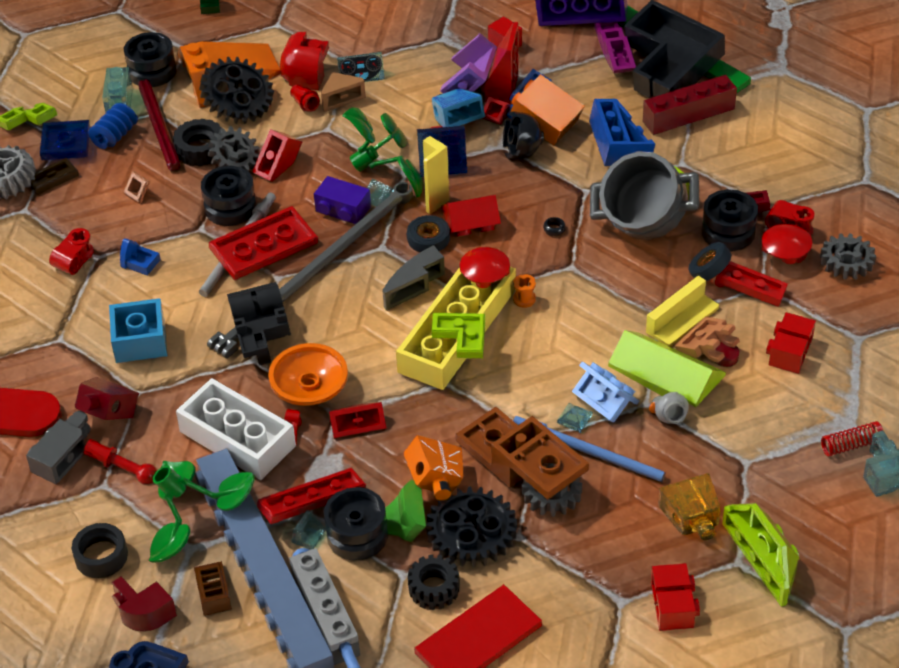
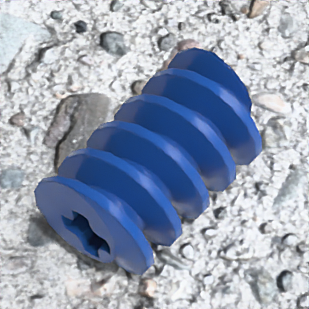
M116 103L89 129V137L100 149L113 147L116 145V142L122 139V136L127 134V131L132 129L133 125L138 123V117L129 106L123 103Z

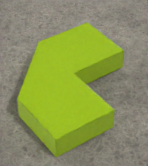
M45 103L35 104L34 108L24 110L23 106L17 107L0 115V127L9 131L26 121L40 125L58 114L54 107Z

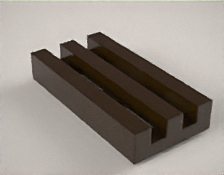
M65 158L34 173L35 180H31V188L38 195L79 176L78 170Z

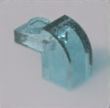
M884 431L873 433L870 447L873 457L866 459L863 478L874 495L878 497L899 489V450L896 449L895 443L889 440Z

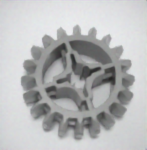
M10 145L6 148L0 146V199L5 197L7 200L12 195L16 197L18 192H25V187H31L32 179L35 180L34 173H36L34 161L25 149H20L18 146L13 148Z

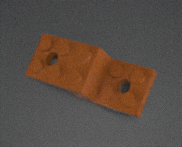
M494 407L456 433V441L509 488L524 479L547 500L589 470V463L533 416L518 425L499 408ZM489 437H499L494 442L488 440ZM554 463L556 464V466L553 468H546L543 466V464Z

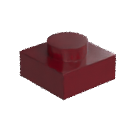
M767 190L746 192L755 199L758 205V213L771 210Z

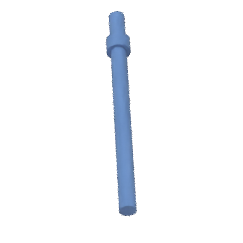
M515 416L513 421L519 425L527 419ZM548 428L570 448L659 482H663L666 472Z

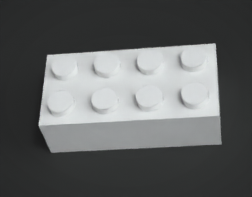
M213 378L176 410L181 433L214 453L227 448L235 465L246 472L253 473L259 480H262L296 447L292 424Z

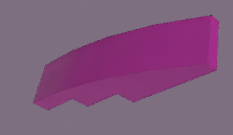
M618 22L595 23L600 46L612 72L633 71L636 65L627 36H624L622 27H619Z

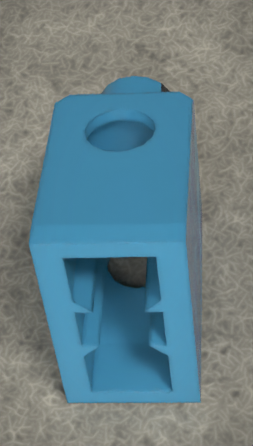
M456 89L432 98L435 119L446 130L485 117L482 95L464 89Z

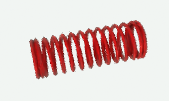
M873 421L869 424L866 423L856 428L844 430L843 432L839 431L822 436L821 446L825 455L830 457L833 454H840L841 451L845 452L850 449L854 450V448L858 449L859 446L871 445L872 442L874 444L882 442L884 440V430L878 421ZM865 428H866L867 431H868V435H869V438H870V440H871L870 443H869V441H868L867 434H866V432H865ZM870 428H871L872 434H873V436H874V438H875V442H874L873 439H872V435H871V432H870ZM861 430H862L863 433H864V437H865V440H866V444H865L864 441H863V437H862V435H861ZM852 432H853V434L855 435V439H856V442H857V447H856V445H855V442H854V439H853V436H852ZM857 432L859 433L862 445L859 443ZM848 434H849L850 437H851V441H852V444H853V448H852L851 445H850V442H849V439H848ZM839 436H840V438H841V440H842V443H843V446H844V450L841 448V444H840V441H839ZM844 436L846 437V440H847L848 449H847L846 444H845V441H844ZM835 438L838 442L840 452L837 450ZM826 441L828 442L830 453L827 450Z

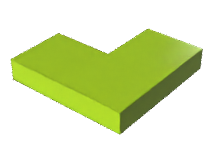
M433 313L432 338L457 339V358L483 359L485 314Z

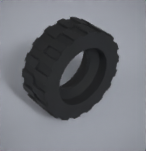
M202 118L193 119L178 126V129L174 131L173 142L179 160L190 166L211 164L213 157L208 156L210 150L208 148L209 143L202 146H191L188 143L196 139L212 140L214 133L218 134L222 126L220 127V124L213 122V120Z

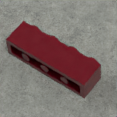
M723 75L646 99L643 103L642 122L655 135L734 110L737 87L727 75Z

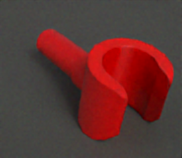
M287 409L284 420L293 425L297 445V430L302 424V419L298 410Z

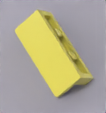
M429 136L423 140L426 212L432 214L441 205L449 201L447 146Z
M697 276L647 315L646 333L657 341L672 347L705 316L710 317L719 309V304L705 295L706 280Z

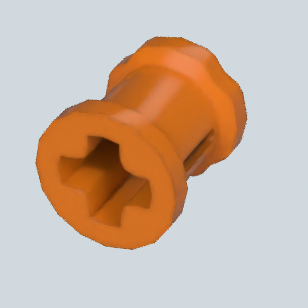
M528 274L518 275L513 280L514 289L516 290L513 301L518 307H531L536 302V295L533 292L536 287L535 278Z

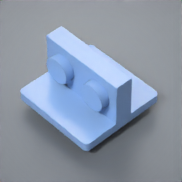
M583 361L579 366L586 370V372L572 392L608 420L615 422L629 401L636 405L639 403L640 400L633 396L636 391L617 380L616 376L611 372L601 368L594 362L591 365Z

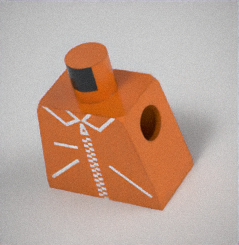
M417 435L404 451V457L415 484L419 488L434 491L437 500L443 501L450 498L451 493L464 476L462 448Z

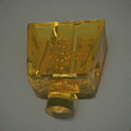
M709 473L659 488L658 505L680 534L688 535L698 532L700 538L704 541L716 535L714 527L719 524L720 504Z

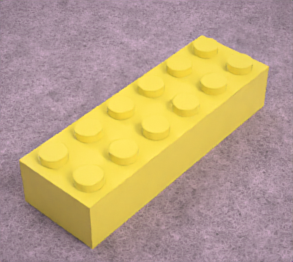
M459 267L397 349V373L444 390L466 358H457V339L432 338L433 313L485 314L486 332L515 292L513 280L516 277V268L510 267L509 275L491 283L488 288H479L475 282L464 277Z

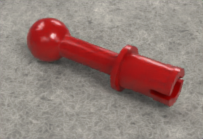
M93 439L86 443L84 455L102 462L104 467L108 468L113 464L135 474L137 480L142 484L153 483V476L157 471L154 465L149 463L139 465L117 455V448H109Z

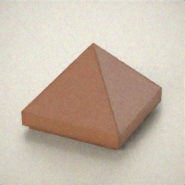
M132 171L124 193L137 202L142 203L150 181Z

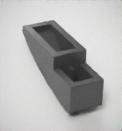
M434 245L408 260L389 279L382 290L383 304L386 311L429 291V282L445 275L444 256Z

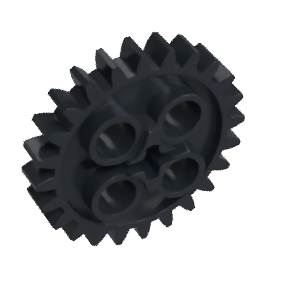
M227 57L225 63L222 59H218L217 64L212 62L210 68L205 69L200 81V98H205L204 106L211 105L210 113L218 112L217 118L224 115L226 122L233 118L235 124H237L239 119H242L243 123L246 124L248 118L255 122L257 116L262 118L264 112H268L273 100L274 90L271 89L273 82H268L269 75H262L263 68L255 69L256 63L250 66L248 65V59H245L242 63L239 57H236L235 62H232L230 57Z
M469 486L467 493H463L460 488H457V495L451 494L447 500H438V506H431V514H427L426 523L428 543H432V550H439L443 558L449 555L451 563L455 562L456 559L460 560L461 567L465 565L466 561H470L472 567L476 566L477 561H481L486 566L487 558H491L496 562L498 561L497 553L505 556L506 547H513V539L517 538L515 510H510V502L503 503L502 495L494 498L493 490L483 494V488L480 487L476 493Z

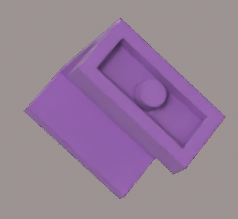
M478 34L452 57L451 60L462 69L442 85L440 92L444 94L456 89H464L470 92L476 90L486 81L497 46L482 34Z

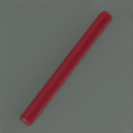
M147 79L144 81L140 80L138 83L139 91L167 167L170 171L179 170L181 167L180 161L151 83Z

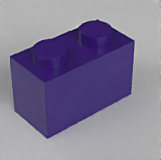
M327 176L314 193L315 211L357 224L371 208L370 189Z

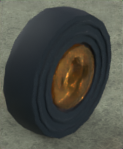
M432 215L421 216L412 220L408 225L407 241L409 246L418 252H422L433 245L438 251H441L450 241V228L448 223L440 217Z
M721 242L713 243L701 250L692 259L688 270L693 278L700 276L708 281L727 267L732 254L725 244Z

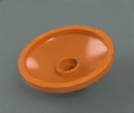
M305 343L292 346L281 352L271 363L268 376L271 389L280 399L295 405L309 406L324 403L340 393L347 382L348 369L345 359L335 349L323 344Z

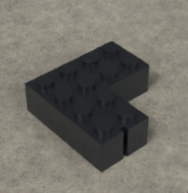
M651 0L625 25V36H627L630 47L647 55L633 70L634 90L649 98L696 84L725 55V34L654 0Z

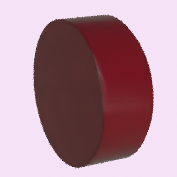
M720 342L716 350L723 352L725 357L719 363H715L723 367L735 365L739 360V348L737 345L733 348Z

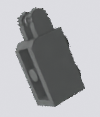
M78 410L66 421L59 419L53 427L46 431L39 442L29 449L26 458L31 473L57 485L79 461L85 451L84 439L91 432L90 425L87 423L88 416L85 412Z

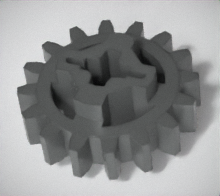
M229 126L227 132L221 128L218 134L214 133L208 145V148H210L208 156L213 157L211 164H218V167L237 166L247 171L249 169L253 170L259 157L257 153L260 149L259 146H254L256 138L249 139L250 132L243 134L240 127L237 131H234L233 127Z
M841 233L838 239L831 236L829 242L824 241L823 248H821V265H826V272L833 270L834 277H837L839 274L843 275L845 280L848 276H852L855 280L858 274L865 277L867 271L871 272L873 265H875V248L870 247V241L862 242V236L856 239L853 238L851 233H849L848 237H844Z
M549 463L546 468H553L555 466L553 463ZM580 477L568 485L570 491H567L566 486L548 500L538 491L535 492L534 488L523 479L522 495H524L525 504L531 503L532 511L539 508L540 515H544L546 511H549L552 517H555L556 511H560L565 515L567 507L574 510L575 503L581 501L582 483L580 482Z

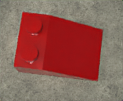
M513 22L498 45L486 81L481 85V93H485V102H487L488 97H492L511 105L509 99L516 89L519 77L518 22Z

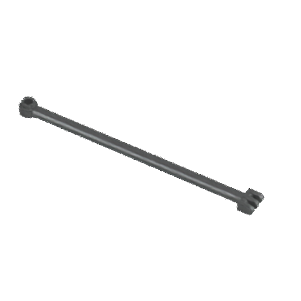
M408 182L397 183L389 197L279 289L282 302L302 287L396 205L408 203L413 197L412 185H409L408 190ZM236 327L226 335L218 331L208 340L207 346L219 354L222 353L223 357L229 358L238 350L237 341L239 338Z

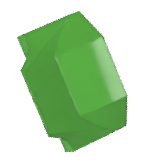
M410 480L385 510L388 535H396L405 541L412 542L426 527L422 490L415 484L414 480Z

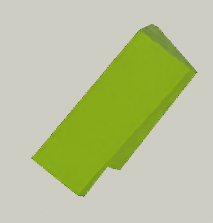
M624 330L608 363L610 368L661 396L670 392H678L694 407H697L726 376V372L639 332Z

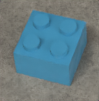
M160 298L109 305L111 344L116 363L167 356L165 319Z

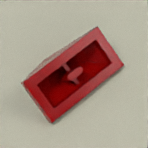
M382 402L351 405L329 411L333 438L386 428Z

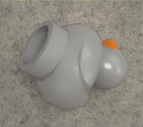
M678 392L657 396L649 406V411L652 414H656L660 421L667 424L682 422L689 410L687 399Z

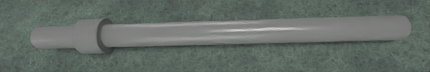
M269 192L263 201L256 205L252 211L253 215L246 225L263 219L268 215L269 208L276 199L273 193ZM220 262L200 288V295L207 297L226 269Z

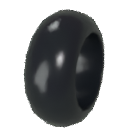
M550 217L543 224L544 231L550 236H559L566 228L565 222L559 217ZM551 225H558V226H560V227H558V228H551V227H549V226H551Z

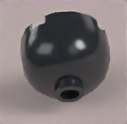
M510 112L511 120H506L503 130V147H508L509 153H505V156L509 159L528 158L542 145L544 132L541 131L537 119L530 114Z

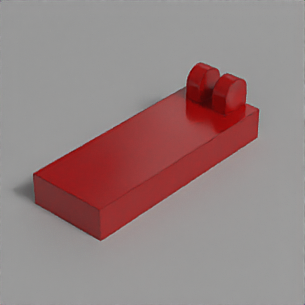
M732 261L716 276L714 281L717 287L726 286L779 307L788 283Z

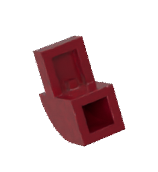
M122 576L112 582L115 593L112 595V598L119 608L122 623L126 627L135 631H151L163 626L177 616L173 598L157 581L138 594Z

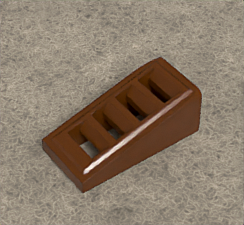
M222 561L194 567L203 615L232 610ZM216 571H218L217 573H213V574H208V575L201 576L202 574H207V573H211V572H216ZM220 578L219 580L203 583V581ZM220 585H221V587L204 590V589H206V588H211V587H215V586H220ZM222 592H223V594L216 595V596H211V597H207V598H206V596L213 595V594H218V593H222Z

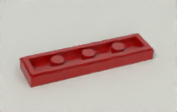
M351 467L260 498L257 501V507L269 523L274 524L326 506L327 501L339 491L354 487L366 488V484Z

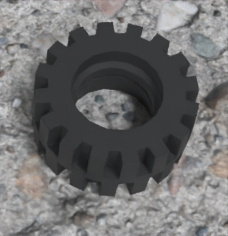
M428 555V559H425L423 556L419 558V563L415 561L412 564V568H409L408 571L410 597H413L415 604L420 602V607L424 609L426 605L429 606V610H434L435 606L442 609L445 603L448 606L451 605L452 599L456 600L460 589L459 571H457L455 563L452 564L449 558L443 560L442 555H438L437 558H434L433 555ZM432 577L441 578L445 581L437 587H429L423 584L426 579Z

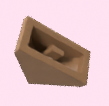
M332 72L321 91L323 111L327 112L366 98L364 79Z

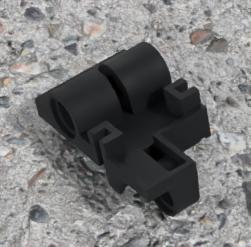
M273 282L227 294L243 357L247 358L256 355L259 366L272 363L267 341L291 335L278 284Z

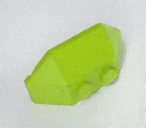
M756 503L725 506L723 526L781 607L786 606L799 560V553L796 547L789 544L784 537L782 528L775 524L770 516Z

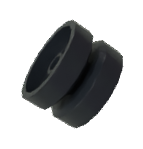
M155 32L141 33L126 42L123 48L124 56L127 63L128 76L133 84L138 85L140 80L144 81L147 79L152 87H158L174 78L177 70L172 41L166 35Z
M221 166L211 170L203 177L201 193L204 200L205 215L210 221L217 225L235 226L251 218L253 215L252 211L256 207V196L254 193L253 177L247 170L237 166Z
M730 189L720 190L709 195L704 202L701 234L704 241L709 245L721 242L731 252L748 247L755 239L758 205L755 199L747 193Z
M354 487L335 493L327 501L324 508L327 541L335 554L341 558L353 561L364 560L378 554L385 547L388 539L385 503L380 495L370 489Z

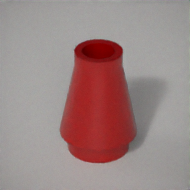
M294 85L291 88L290 95L296 100L303 111L312 112L319 107L320 98L316 91L301 87L300 85Z

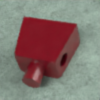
M95 377L81 382L79 385L75 408L103 420L133 418L139 393Z

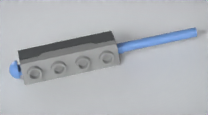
M306 548L297 549L292 557H289L292 577L333 655L334 665L345 662L348 668H361L356 657L360 656L358 634L317 548L312 550Z

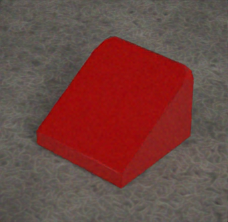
M488 97L484 106L485 117L481 119L501 125L507 118L506 115L510 111L511 105L507 102Z

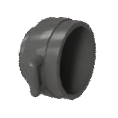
M638 151L621 157L610 166L602 178V182L592 183L590 187V218L592 220L609 219L618 230L634 239L652 240L665 236L677 227L686 211L699 208V174L696 172L679 174L672 163L654 152ZM686 183H689V201Z

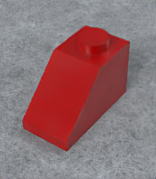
M270 129L252 172L273 182L294 164L303 142L286 133Z

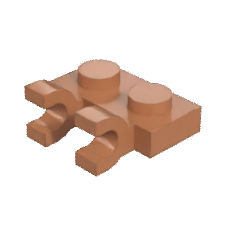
M705 316L675 345V348L695 358L705 354L711 361L719 363L725 356L723 352L716 350L720 345L718 339L726 346L733 348L740 340L739 337L731 335L736 329L735 325L727 324L726 320Z

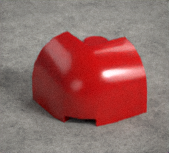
M297 32L290 36L282 51L280 60L281 76L289 82V86L300 85L310 90L319 91L325 77L323 62L329 50V41L307 39L306 32Z

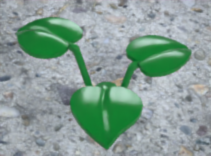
M359 108L347 110L342 117L348 119L366 140L358 148V151L350 156L353 166L361 172L369 166L373 169L378 165L398 161L414 189L416 198L420 197L423 190V179L409 159L405 160L402 156L376 161V158L379 157L376 150L392 138L400 148L407 146V139L404 133L397 127L392 117L387 113L381 115V121L390 135L374 147L372 145L368 147L370 143L375 142V136L372 132L373 127L370 121Z
M163 461L162 467L153 476V482L158 486L160 498L167 501L175 517V523L163 526L156 533L151 544L149 561L152 563L162 562L175 556L182 550L189 539L190 527L187 524H182V519L172 501L173 498H177L184 493L186 486L213 499H218L217 507L220 510L229 511L238 507L246 499L254 484L255 475L251 472L231 475L221 482L219 492L213 493L191 482L195 475V466L191 462Z

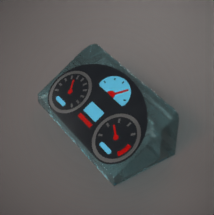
M382 52L337 58L338 73L360 77L364 79V82L385 79Z

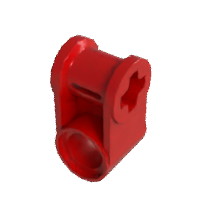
M778 200L766 216L765 225L767 228L779 224H792L805 229L812 236L813 227L811 223L814 220L815 213L809 207L789 203L785 200Z
M84 228L72 230L51 252L49 258L50 265L75 275L94 254L93 246L89 243V231Z

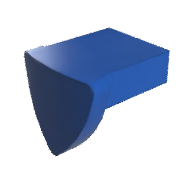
M124 238L120 251V266L148 276L161 260L160 253L141 247L137 242Z

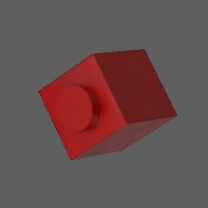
M503 16L488 25V40L498 47L513 22ZM518 26L519 47L522 46V27Z

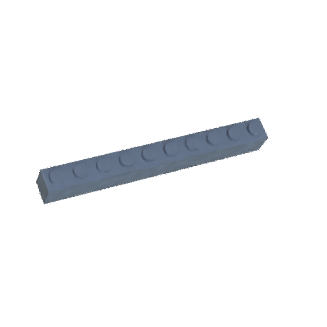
M227 448L196 459L198 471L195 472V478L197 483L213 493L219 492V486L222 481L231 475L239 473ZM250 492L238 507L229 511L220 510L217 507L218 499L205 495L209 507L214 505L216 509L213 512L218 526H224L225 528L223 533L228 546H234L236 550L233 551L238 567L244 566L246 570L243 574L248 587H254L256 591L254 598L260 610L264 608L267 613L264 617L269 630H275L277 633L275 640L281 654L286 652L289 658L286 659L288 668H334L333 655Z

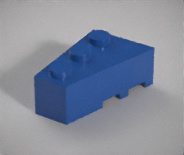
M594 99L589 118L604 166H611L621 157L634 152H654L656 145L652 139L648 140L643 135L644 130L641 126L636 127L631 121L632 116L617 99Z

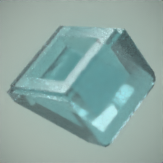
M373 178L367 187L370 189L371 205L375 207L394 191L391 187Z

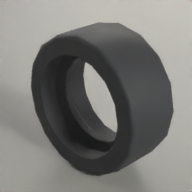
M95 523L86 526L77 533L72 541L71 550L77 569L83 575L91 578L111 576L122 569L127 561L128 549L124 535L114 525ZM98 542H111L116 545L114 552L102 559H89L83 555L88 547Z

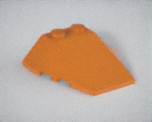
M201 41L180 46L178 49V56L183 68L187 67L192 79L194 95L200 108L206 107L204 106L205 98H200L201 90H199L202 74H204L206 68H210L212 62L217 64L218 59H222L224 63L227 57H230L232 62H235L236 57H239L242 63L245 59H248V65L251 66L253 63H256L255 69L263 68L262 75H269V79L280 74V68L269 44Z

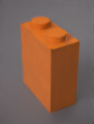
M540 74L534 81L531 79L526 84L522 93L518 92L511 101L513 107L510 112L527 113L537 119L541 131L544 132V139L555 146L579 120L585 106Z

